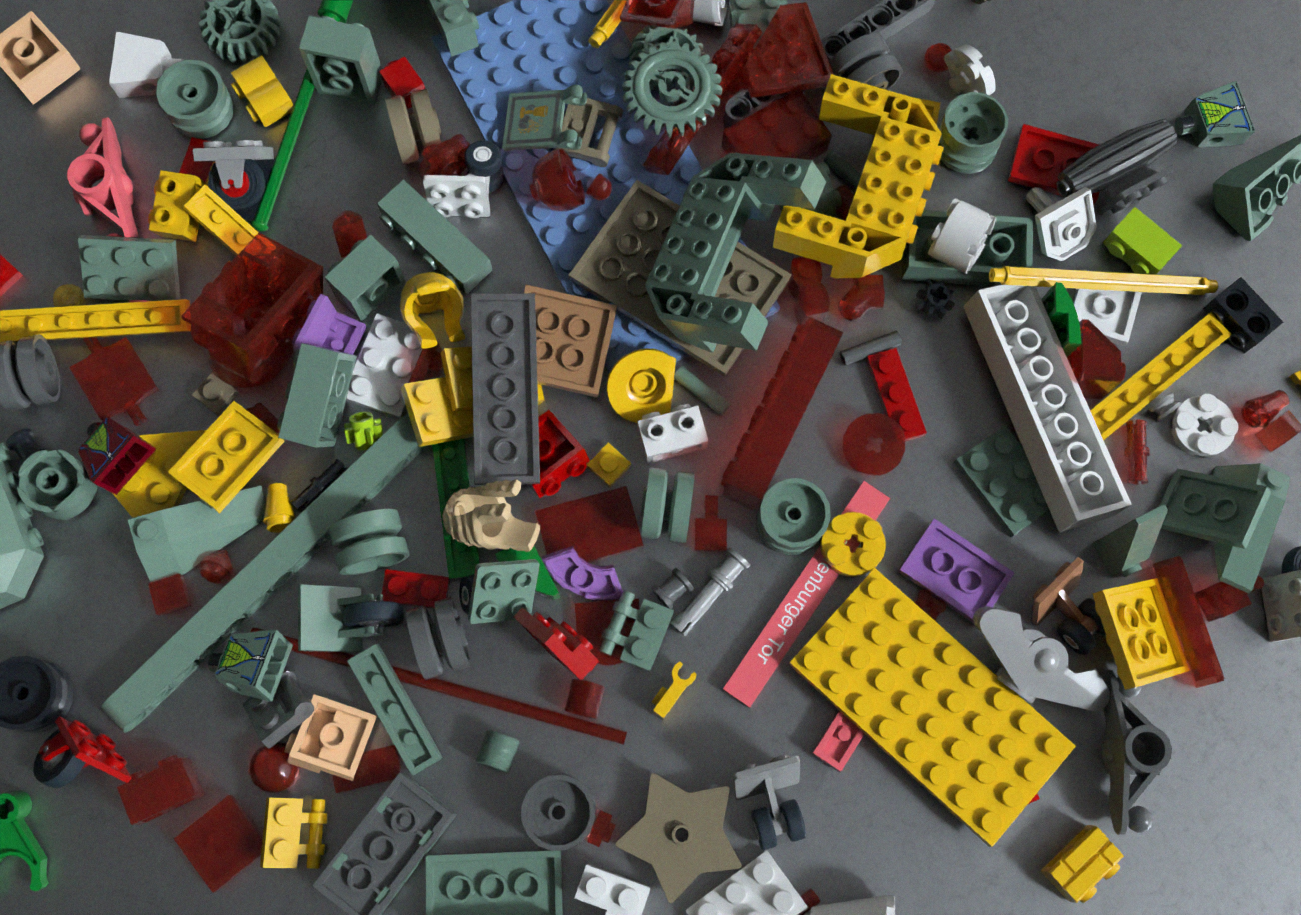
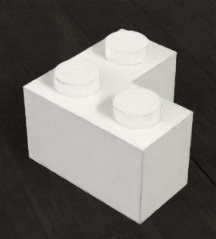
M587 863L575 899L605 909V915H642L650 886Z

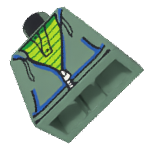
M1237 81L1195 97L1186 107L1185 116L1178 117L1175 120L1177 134L1192 133L1196 146L1200 148L1242 145L1255 132Z
M274 629L234 634L229 637L223 653H212L210 655L208 668L211 672H215V678L230 691L272 702L293 645L278 630Z

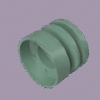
M969 92L959 95L952 100L945 111L939 128L942 135L938 146L944 147L940 160L948 168L958 173L967 174L983 171L991 165L1008 129V116L1004 107L995 98L985 93Z

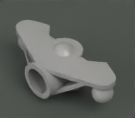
M989 606L980 607L975 611L973 616L974 625L980 630L989 645L998 669L995 673L998 676L997 680L1015 691L1019 696L1031 704L1036 698L1091 711H1099L1108 704L1110 692L1095 668L1073 672L1067 668L1069 656L1061 642L1051 637H1046L1042 632L1035 629H1022L1021 617L1018 613Z

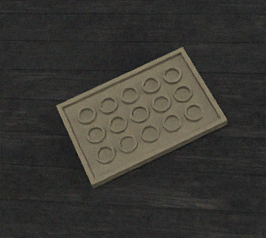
M636 180L570 272L569 280L604 302L617 305L618 311L725 377L744 348L717 344L714 352L705 351L678 339L658 318L645 285L648 275L652 271L659 255L660 248L670 230L672 220L680 206L639 180ZM737 242L715 297L753 303L765 317L790 281L792 274Z

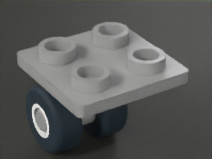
M780 755L770 761L771 763L761 766L748 764L739 768L738 772L733 774L736 800L763 793L766 795L772 816H770L766 807L755 809L751 812L755 833L762 850L776 847V836L787 833L792 842L806 838V828L797 801L791 799L781 802L780 813L774 791L799 783V756Z

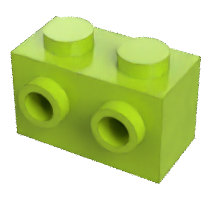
M1136 207L1126 215L1102 242L1107 246L1112 255L1124 260L1131 266L1134 273L1157 274L1182 247L1179 242Z

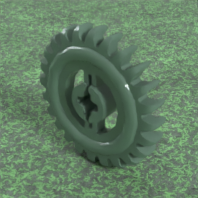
M673 41L671 46L667 48L666 44L661 42L659 50L649 46V54L647 55L644 52L638 53L639 61H631L630 68L632 70L624 73L627 81L622 84V89L626 92L623 95V101L625 103L631 101L627 105V112L631 114L633 111H636L634 114L635 123L645 118L643 123L645 131L648 130L649 126L655 124L656 135H659L661 129L666 127L667 135L670 138L673 129L677 127L680 135L683 136L685 125H688L692 132L695 133V121L697 120L705 126L706 116L704 113L713 117L715 110L712 105L717 107L720 105V99L717 95L722 94V87L718 85L721 82V76L716 74L717 65L713 63L708 64L710 61L709 55L699 57L700 48H694L692 51H689L688 43H684L681 48H678L677 42ZM666 69L684 71L691 77L695 87L694 91L692 92L686 88L685 79L680 73L669 71L662 74L660 72ZM651 83L659 89L661 104L652 97L650 92Z

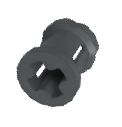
M674 568L669 578L659 586L654 585L651 590L665 607L672 609L674 607L673 603L686 592H692L694 588L684 574L677 568Z

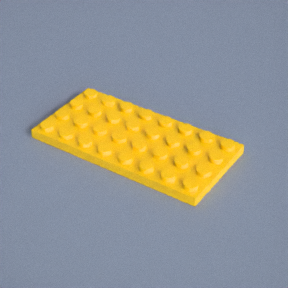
M876 568L867 575L789 662V665L989 847L995 845L1076 747L1075 744L1015 691L997 680L998 676Z

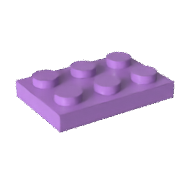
M935 518L926 528L898 570L900 574L973 624L975 611L984 606L993 608L1015 574Z

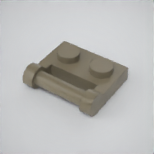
M587 98V102L583 106L568 104L563 119L562 132L570 129L575 130L577 137L582 138V145L578 150L555 148V153L590 161L599 167H606L610 158L608 151L617 122L622 119L623 109L613 104ZM600 115L604 116L606 120L597 149L588 146L597 117Z

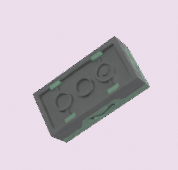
M399 772L312 886L348 915H381L457 813L406 773Z

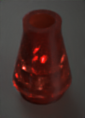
M1276 390L1273 393L1246 401L1241 409L1242 418L1252 428L1265 427L1284 407L1289 405V397L1283 390Z

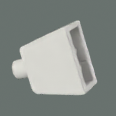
M116 32L109 84L119 98L155 95L157 82L163 72L174 63L184 59L172 58L165 43L160 40Z

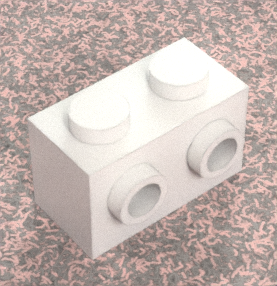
M684 404L673 408L671 413L660 415V412H653L642 416V420L637 421V431L647 464L707 449L708 437L699 406L690 407L689 404Z

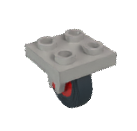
M237 140L234 141V147L232 142L213 141L203 142L204 148H193L194 161L215 162L209 172V188L232 209L242 210L250 208L260 200L265 190V178L262 169L254 160L274 159L273 147H264L262 141Z

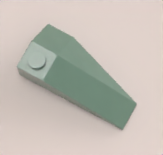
M1301 135L1230 169L1212 183V194L1215 199L1216 211L1246 241H1252L1269 227L1274 220L1271 214L1277 205L1284 206L1288 200L1286 194L1292 184L1300 183Z

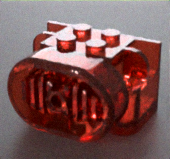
M258 233L232 262L228 261L223 266L221 273L213 282H208L204 286L201 295L181 317L182 320L192 325L191 337L193 341L207 349L211 370L220 380L232 386L250 388L263 385L279 374L294 353L292 340L295 332L302 328L307 320L309 305L313 300H317L320 294H323V266Z

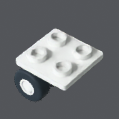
M480 140L470 144L465 151L464 158L467 176L424 175L423 184L427 201L444 217L467 216L479 218L490 216L488 195L490 192L497 190L504 180L503 168L501 166L502 158L500 149L496 144Z

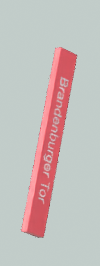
M863 481L842 514L858 512L876 521L890 498ZM853 536L850 540L844 541V544L850 547V552L852 553L855 552L860 544L857 542V538ZM820 546L722 689L748 708L751 707L839 576L827 563L826 559L823 558Z

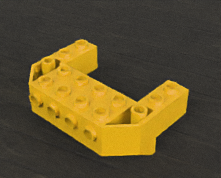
M831 74L822 98L819 120L871 134L875 137L846 221L801 207L783 206L775 228L773 248L832 265L830 277L836 279L860 278L901 260L906 243L913 244L918 226L914 225L913 221L915 216L922 217L927 199L921 197L924 190L930 191L936 173L930 172L932 164H939L944 147L938 146L942 133L920 99Z

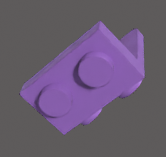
M320 294L317 300H313L309 305L307 320L303 327L299 328L294 334L292 340L293 350L296 352L297 349H300L301 343L353 355L367 327L365 323L338 313L328 296Z

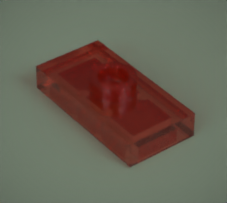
M390 745L363 752L353 781L332 774L336 794L394 780L399 772L402 773L398 750L395 745Z

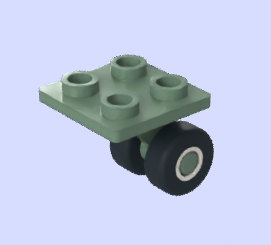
M536 559L477 564L474 576L463 577L459 586L460 604L464 613L468 615L469 622L471 624L516 620L513 616L521 608H524L531 614L540 566L539 562Z

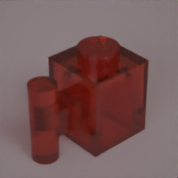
M1257 576L1251 592L1264 586L1262 577ZM1218 581L1193 593L1208 622L1223 618L1252 604L1247 595L1248 593L1222 581Z

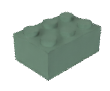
M309 15L299 50L317 92L375 105L382 82L379 72L382 70L370 29L355 22L347 24L327 16L319 18Z
M301 343L300 349H297L293 358V367H295L293 380L288 382L285 391V397L288 399L286 408L278 419L277 427L280 430L278 438L315 448L335 447L357 358L356 355Z

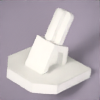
M1034 187L1026 195V199L1038 212L1035 215L1041 252L1048 257L1063 261L1086 248L1097 228L1091 190L1084 187L1063 200L1054 203L1041 188Z

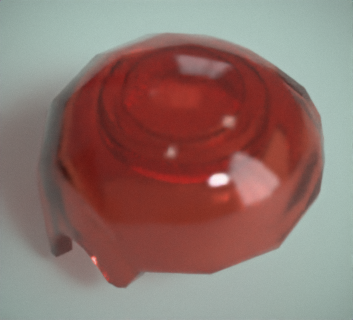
M277 742L269 749L263 745L255 751L250 759L248 773L251 781L265 793L285 791L299 778L301 767L288 763L289 754L284 752L287 743Z

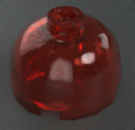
M564 149L550 151L538 160L532 171L533 183L529 185L533 198L536 201L541 200L545 207L556 212L571 211L585 204L581 180L576 181L573 173L576 171L575 165Z

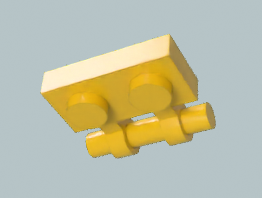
M266 797L260 860L261 868H297L298 854H307L306 868L320 869L321 855H324L325 844H322L323 824H327L328 813H324L325 799H312L311 813L302 812L303 799ZM301 823H310L308 844L299 843Z

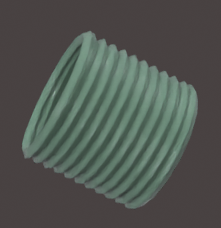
M487 730L476 762L508 773L520 742L507 735Z

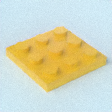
M1157 578L1092 593L1096 612L1101 618L1106 633L1107 644L1111 648L1117 665V674L1122 680L1125 690L1190 671Z

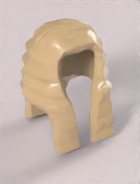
M505 479L503 481L487 483L484 486H470L467 489H460L451 495L443 512L444 527L452 535L453 539H456L459 543H465L467 546L475 545L476 547H484L489 550L496 548L507 550L512 548L516 551L529 552L537 541L540 525L538 523L524 522L512 516L510 512L511 505L506 503L504 497H514L520 492L521 482L517 479L512 481Z

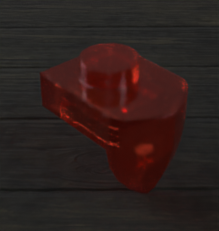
M342 211L333 221L332 228L341 258L350 254L351 248L356 242L365 240L368 237L363 217L357 212Z

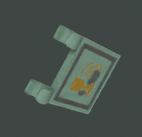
M573 85L564 90L509 94L502 149L504 151L544 148L580 149L582 138L577 137V132L572 129L562 132L565 103L583 106L587 102V93L583 92V88L580 85Z

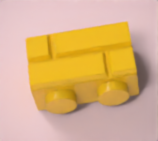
M1086 825L1040 871L1066 900L1073 903H1078L1079 901L1085 903L1097 892L1094 886L1102 878L1107 880L1120 869L1118 862L1124 856L1097 826Z

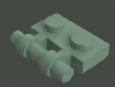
M623 590L619 602L615 601L612 611L614 614L608 629L604 628L601 638L603 641L599 651L611 656L615 644L621 646L624 650L620 661L650 672L674 610L647 599L643 600L640 610L631 607L635 595ZM626 618L635 621L629 637L620 634Z

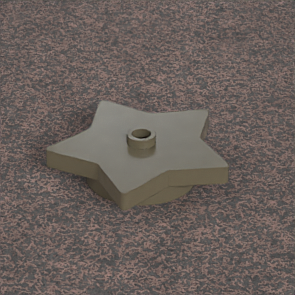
M653 773L649 781L645 815L616 842V847L652 864L665 896L671 904L675 902L700 873L739 869L742 866L722 829L730 792L728 786L687 793ZM679 828H685L688 831V838L684 842L678 841L675 837V833Z

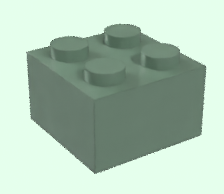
M369 235L365 240L356 242L351 248L350 254L342 261L335 262L325 276L336 299L361 322L368 318L406 282L397 259L372 235Z

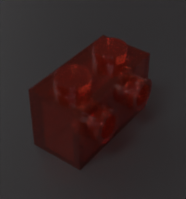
M177 755L169 756L158 762L159 768L148 773L146 769L131 774L132 779L128 783L117 787L131 825H143L205 795L190 758H178Z

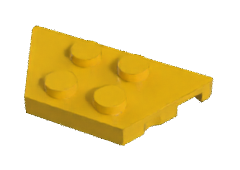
M206 430L139 435L155 446L156 450L117 495L113 494L132 518L179 506L187 488L172 478L168 471Z

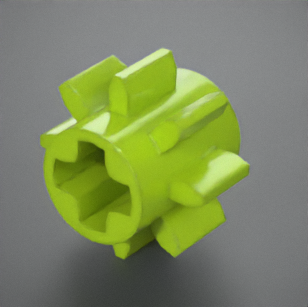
M357 412L349 417L350 423H344L346 443H354L357 450H368L383 435L381 418L373 419L371 412Z

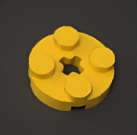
M848 512L834 517L829 523L827 531L821 537L820 549L823 558L826 559L827 563L836 573L846 577H860L872 571L881 562L885 554L886 540L879 522L862 513ZM852 536L856 537L857 542L861 543V548H857L855 553L850 552V547L844 544V541L850 540Z

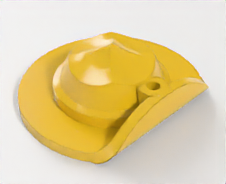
M650 348L638 349L620 358L611 369L607 380V395L613 409L621 417L636 423L642 420V416L649 413L660 412V415L671 413L676 358L663 351Z

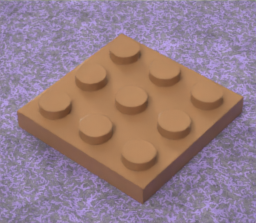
M526 284L524 293H535L537 384L598 397L617 305Z

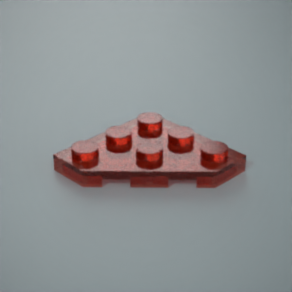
M807 2L780 5L741 72L751 98L827 87L833 71Z

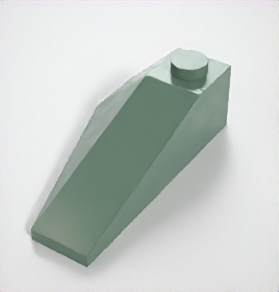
M1262 463L1215 466L1211 474L1213 476L1267 486L1271 492L1246 549L1218 542L1214 545L1218 580L1249 594L1253 590L1286 501L1291 477Z
M262 486L240 490L220 514L200 500L128 519L136 552L151 584L186 574L196 565L220 551L224 546L263 522L266 499Z
M1165 504L1133 519L1092 543L1111 577L1121 572L1125 578L1142 569L1139 563L1150 557L1168 509Z

